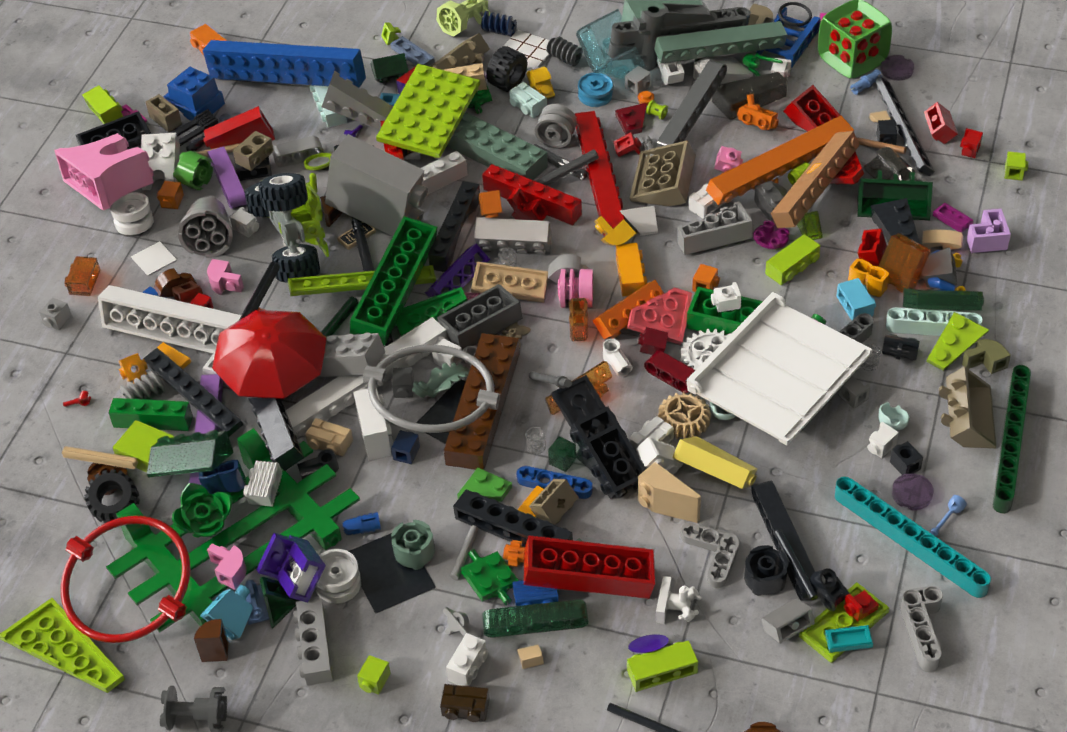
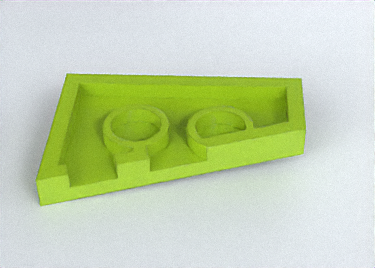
M954 312L926 362L944 371L961 354L972 347L977 340L986 335L989 329Z

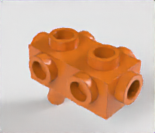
M748 94V103L741 106L737 112L738 120L743 121L746 125H757L762 130L776 129L779 119H777L778 113L761 108L760 104H755L754 94Z

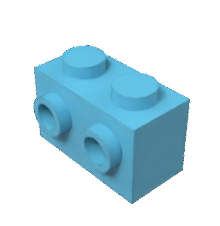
M859 278L838 284L836 297L851 320L863 313L873 317L874 308H876L875 299L869 295L867 287L861 283Z

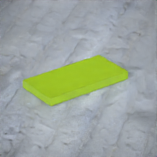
M857 582L848 589L849 593L854 597L865 590L879 604L878 610L857 622L853 616L847 614L844 608L845 601H843L834 612L826 608L814 619V625L807 627V629L799 633V637L830 663L834 662L845 651L829 653L825 630L869 625L870 629L889 612L890 608Z

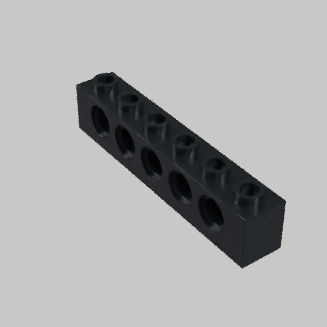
M467 489L453 505L456 520L471 526H477L485 532L510 542L513 540L522 541V547L526 546L528 535L573 540L572 532L566 528L558 527L549 521L541 520L529 513L521 512L512 506L504 505L495 499H489Z

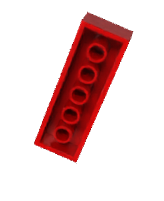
M528 535L524 549V585L650 599L655 586L654 549Z

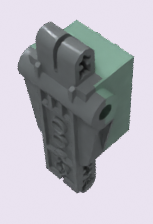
M624 0L622 20L612 25L608 56L612 59L630 58L635 68L640 66L647 71H651L658 66L657 55L654 50L657 37L747 26L751 12L745 7L709 11L703 0Z

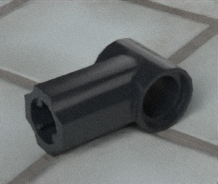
M329 449L321 451L316 458L297 464L302 480L326 464L335 473L339 469L334 451Z

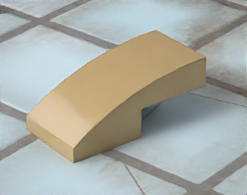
M952 230L923 231L922 245L924 249L942 246L943 249L950 247L951 250L962 248L963 234L961 232Z

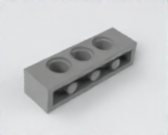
M322 598L310 599L308 603L298 601L296 602L297 610L293 611L295 624L298 623L299 628L295 629L297 641L301 643V646L297 647L298 658L303 661V664L299 665L301 678L305 677L307 686L331 682L333 677Z

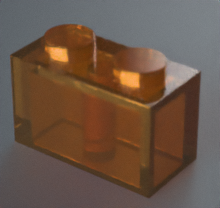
M75 257L64 282L69 295L91 296L101 271L97 258Z

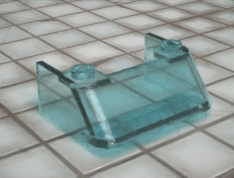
M619 9L581 27L576 33L592 72L606 74L616 79L624 78L626 74L637 66L645 67L636 47L612 59L609 58L606 49L609 48L612 25L622 20Z

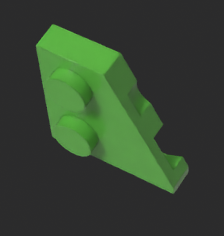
M477 467L459 491L457 497L459 499L467 489L489 499L502 502L512 489V482Z

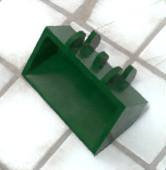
M877 170L876 179H859L857 217L872 218L871 205L907 198L913 220L930 221L933 182L915 181V172L912 171L909 173V181L897 180L898 174H894L893 180L882 179V170Z

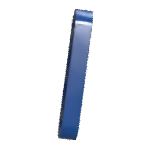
M522 466L516 473L517 482L525 487L535 488L539 486L545 489L553 479H566L579 499H587L593 493L592 482L585 478L530 466ZM544 477L550 479L548 483H541L539 480Z

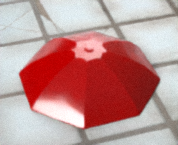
M255 310L220 332L212 369L238 396L284 399L321 375L327 338L300 312Z

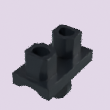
M885 334L882 354L896 356L898 360L900 358L916 360L920 341H917L915 338L907 339L894 334Z

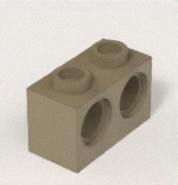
M255 131L233 150L235 163L252 171L274 151L272 140Z

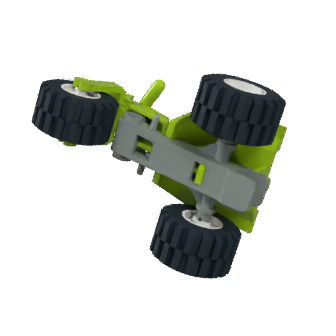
M315 173L309 175L310 182L305 183L304 176L300 174H275L263 179L259 183L253 184L244 192L248 213L253 214L255 217L270 218L284 239L286 247L272 254V261L279 263L280 266L275 276L280 282L288 283V278L310 277L320 273L317 248L307 244H298L296 240L299 239L302 243L307 242L318 245L326 257H330L328 245L323 239L325 238V232L320 225L323 213L320 198L317 195L318 189Z

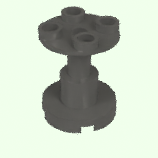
M169 686L167 691L163 690L161 693V703L164 704L163 713L160 715V726L165 727L167 731H171L177 715H191L194 720L208 721L211 732H222L224 727L221 725V721H226L227 696H222L226 691L225 688L213 687L209 698H195L194 702H178L175 686Z

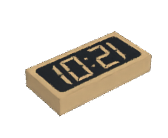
M362 222L366 239L376 233L374 227ZM353 228L337 238L338 242L348 250L357 245Z

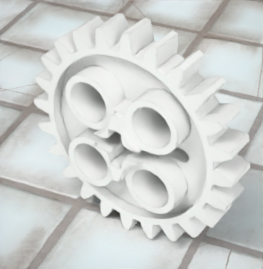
M709 329L706 330V333L700 330L699 335L693 333L692 338L687 337V342H683L681 361L696 371L731 333L724 335V330L717 333V329H714L713 333Z

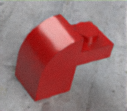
M521 188L514 189L507 199L514 210L511 215L515 219L543 221L549 213L540 199L529 201Z

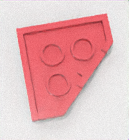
M673 288L667 293L633 308L630 312L627 328L644 333L646 327L668 332L667 341L681 345L692 293L679 288Z

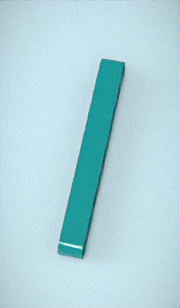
M845 476L837 479L834 497L840 504L976 598H982L987 595L991 577L985 570L853 479Z

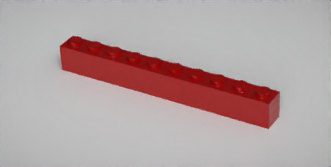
M595 111L575 113L577 119L576 131L582 154L584 155L591 150H595L599 156L597 160L585 165L598 216H602L614 228L622 220L626 221V218L620 212L623 209L622 198H618L620 196L619 187L615 186L616 176L612 174L613 165L612 162L609 163L610 154L609 151H606L607 144L606 140H603V129L599 128L601 127L600 118L596 117Z

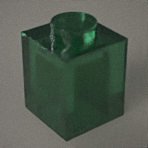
M558 436L548 449L549 465L567 472L576 460V444Z

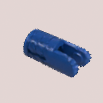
M378 512L343 521V531L348 536L381 530Z

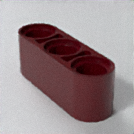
M657 350L644 363L645 369L651 375L682 393L689 392L687 389V379L695 372L691 367L660 350Z

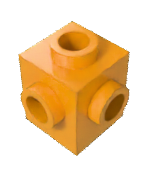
M138 353L119 360L121 366L119 372L123 380L126 379L127 382L133 381L134 384L135 378L141 380V375L147 374L148 366L144 359H140ZM132 366L136 368L134 373L131 371Z

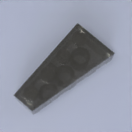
M779 72L720 84L712 96V102L729 120L737 118L739 108L748 103V94H754L755 104H760V107H763L786 97L788 81Z

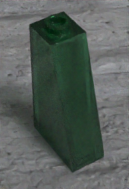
M904 288L903 307L982 311V306L984 305L982 291Z

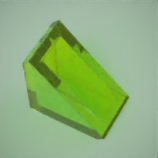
M818 211L807 212L797 224L801 234H805L812 240L822 239L823 234Z

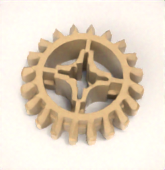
M683 392L682 395L675 393L674 397L669 395L667 400L663 399L662 405L659 407L658 417L664 420V423L667 422L673 426L676 439L679 437L684 439L694 437V435L700 437L702 432L705 433L710 425L711 413L705 399L700 400L699 395L694 397L692 393L686 395Z

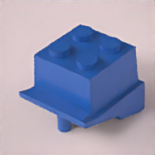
M191 66L167 84L168 93L163 96L190 121L207 109H209L211 114H214L225 104L223 93L218 90L215 78Z

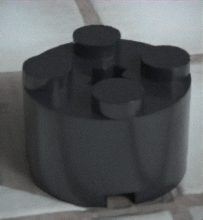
M769 545L758 546L750 551L745 560L744 580L753 594L757 596L772 595L784 589L788 571L786 555L781 550L777 551L773 549V546Z

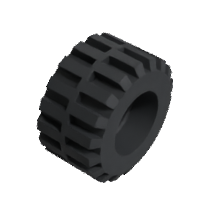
M508 46L500 47L488 63L486 70L488 83L505 92H510L511 89L521 84L525 77L528 65L527 57H525V54Z
M107 470L102 471V475H95L96 479L94 481L90 479L88 482L90 487L86 486L85 491L87 494L84 495L86 505L92 515L100 522L107 523L117 519L116 514L133 503L135 505L140 503L138 498L139 492L134 482L128 475L125 476L122 471L118 473L116 470H111L110 473ZM113 489L123 491V496L118 503L111 506L102 504V498L108 491Z

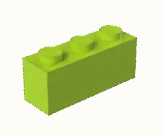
M98 85L82 94L88 107L103 124L124 117L121 113L123 108L112 95L110 96L106 88L103 90Z
M803 234L766 261L765 274L778 284L783 285L819 259L820 244Z
M689 640L676 642L671 646L645 654H636L628 658L627 672L635 692L697 674L698 660Z

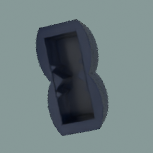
M229 460L220 465H211L199 470V481L210 494L216 492H239L246 485V477L238 460Z

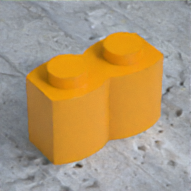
M856 259L850 266L848 281L859 278L861 283L867 287L869 294L881 297L888 287L889 272L881 267L872 266V264L863 259Z

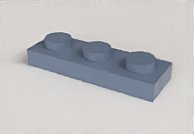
M403 36L390 43L392 50L398 54L405 53L406 59L415 65L430 66L435 63V58Z

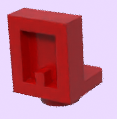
M632 133L613 141L616 154L619 157L632 150H635L640 155L642 144L639 138H635Z
M865 590L854 597L851 594L845 596V611L849 616H853L857 622L878 610L879 604Z

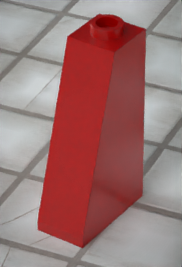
M257 106L205 129L203 141L206 147L214 149L235 144L240 145L255 131L271 138L272 141L275 140V135L269 121L260 107Z

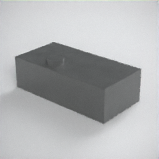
M498 284L438 316L437 319L438 323L446 329L448 341L462 347L463 351L467 346L478 344L482 333L494 335L523 319L520 301Z

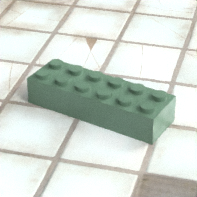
M467 112L463 115L447 147L487 167L493 164L531 180L537 178L548 167L547 151Z

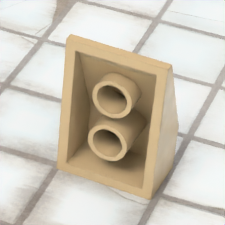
M654 462L638 476V501L643 507L655 513L695 523L700 521L701 496L658 463Z

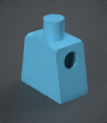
M239 585L235 592L231 589L223 591L200 616L207 622L214 619H222L227 637L231 640L240 638L253 610V606L245 600L250 590L243 585Z

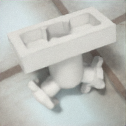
M663 576L656 609V623L665 624L668 609L682 611L683 614L678 616L679 620L684 619L690 622L695 615L699 614L698 610L693 611L690 609L691 601L694 599L700 601L702 599L694 586L690 588L682 586L679 589V594L671 593V577Z

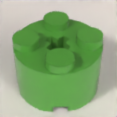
M194 151L182 152L179 156L177 168L173 172V177L183 185L195 190H202L201 186L203 184L207 185L212 177L213 167L211 162L213 161L211 158Z

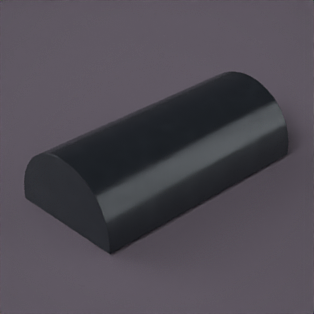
M137 111L76 134L78 145L81 146L119 134L126 138L129 145L127 149H131L141 145L142 135L151 134L140 112Z

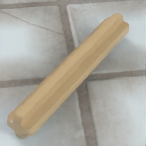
M65 446L62 450L63 457L129 469H136L138 465L137 458L68 446Z

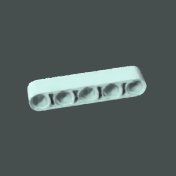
M891 308L887 313L886 329L893 333L941 336L955 311ZM956 312L964 316L965 318L979 325H982L983 319L979 314L970 312Z

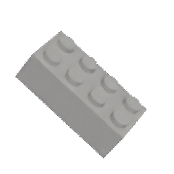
M476 217L475 241L484 252L499 250L502 253H509L510 251H517L520 254L535 252L538 255L550 253L552 231L549 221Z
M364 333L326 337L321 375L318 377L364 375L366 365L376 367L385 354L379 334Z

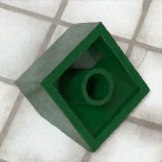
M405 53L373 59L370 63L375 80H380V83L390 81L389 78L392 77L398 79L409 71Z

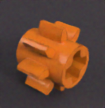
M513 540L510 544L505 545L503 559L508 560L509 566L518 567L520 562L524 563L525 547H522V541Z

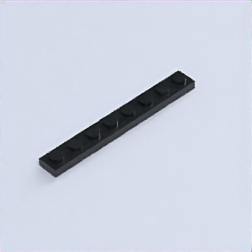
M879 75L875 79L876 88L882 94V100L888 106V112L893 116V120L896 121V126L899 128L898 133L904 138V145L910 150L911 153L909 155L916 162V169L920 173L924 172L930 176L935 171L890 82Z
M154 349L143 358L149 368L156 372L228 437L244 425L241 419L160 349Z

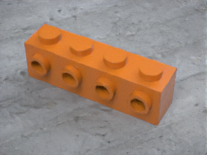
M655 279L592 321L603 339L608 337L613 339L621 334V329L624 327L628 329L629 316L633 308L641 306L659 295H663L664 292Z

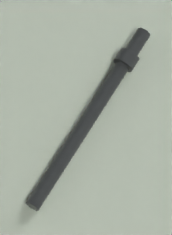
M537 372L529 373L530 379L555 384L559 388L572 385L571 380L565 376L556 377Z

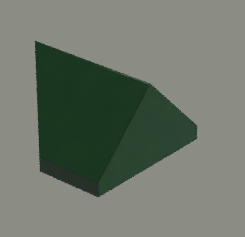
M262 576L260 578L261 588L271 628L273 629L296 606V602L299 600L290 598L279 581Z

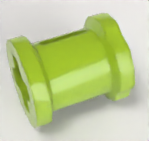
M654 100L649 102L646 109L648 115L653 114L661 120L666 117L668 112L667 105L662 106Z

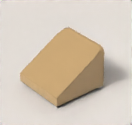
M539 645L517 649L522 669L544 664Z

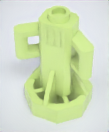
M450 0L437 8L436 20L443 32L454 37L467 29L468 20L472 17L475 18L478 24H481L482 17L479 13L482 12L484 16L485 11H489L488 0H466L460 4Z

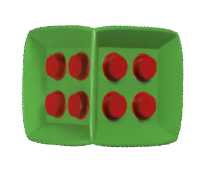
M864 0L846 2L831 10L822 18L818 38L819 55L829 66L845 77L852 79L864 75L880 66L887 59L891 46L892 23L886 15Z

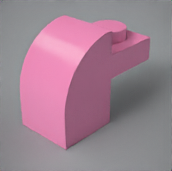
M217 259L211 260L207 268L211 289L222 295L224 290L242 292L244 286L241 275L232 273L230 263Z
M211 544L207 551L210 561L218 565L215 569L218 582L236 590L246 576V565L241 550L235 545L229 551L223 546L219 547Z

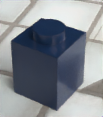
M400 430L391 447L393 460L412 465L420 448L419 435L410 431Z

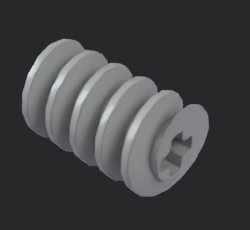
M152 371L148 372V377L144 374L141 375V380L135 378L134 384L129 381L127 382V387L124 385L120 386L123 397L127 399H144L143 395L151 398V391L157 395V388H160L162 391H165L159 375L156 372L154 374Z

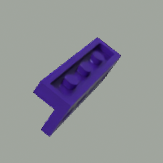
M477 243L472 245L424 293L430 298L434 295L442 294L440 292L442 288H449V291L460 287L463 288L474 277L477 264L475 263L474 255L477 253L482 258V262L485 263L490 258ZM465 265L471 267L470 275L464 274ZM453 277H460L459 286L453 285Z

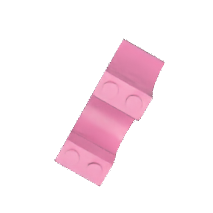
M119 134L86 145L54 150L64 182L103 211L109 209L115 201L128 193L154 183L152 178L154 173L151 167H149L147 152L139 147L127 149L129 145L126 138Z

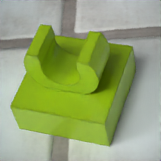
M390 22L384 23L381 37L387 45H390V43L399 39L396 33H401L399 27H393Z

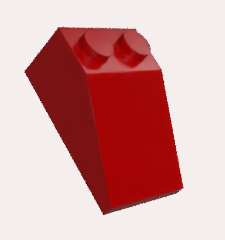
M814 85L794 99L783 110L794 124L807 132L841 116Z

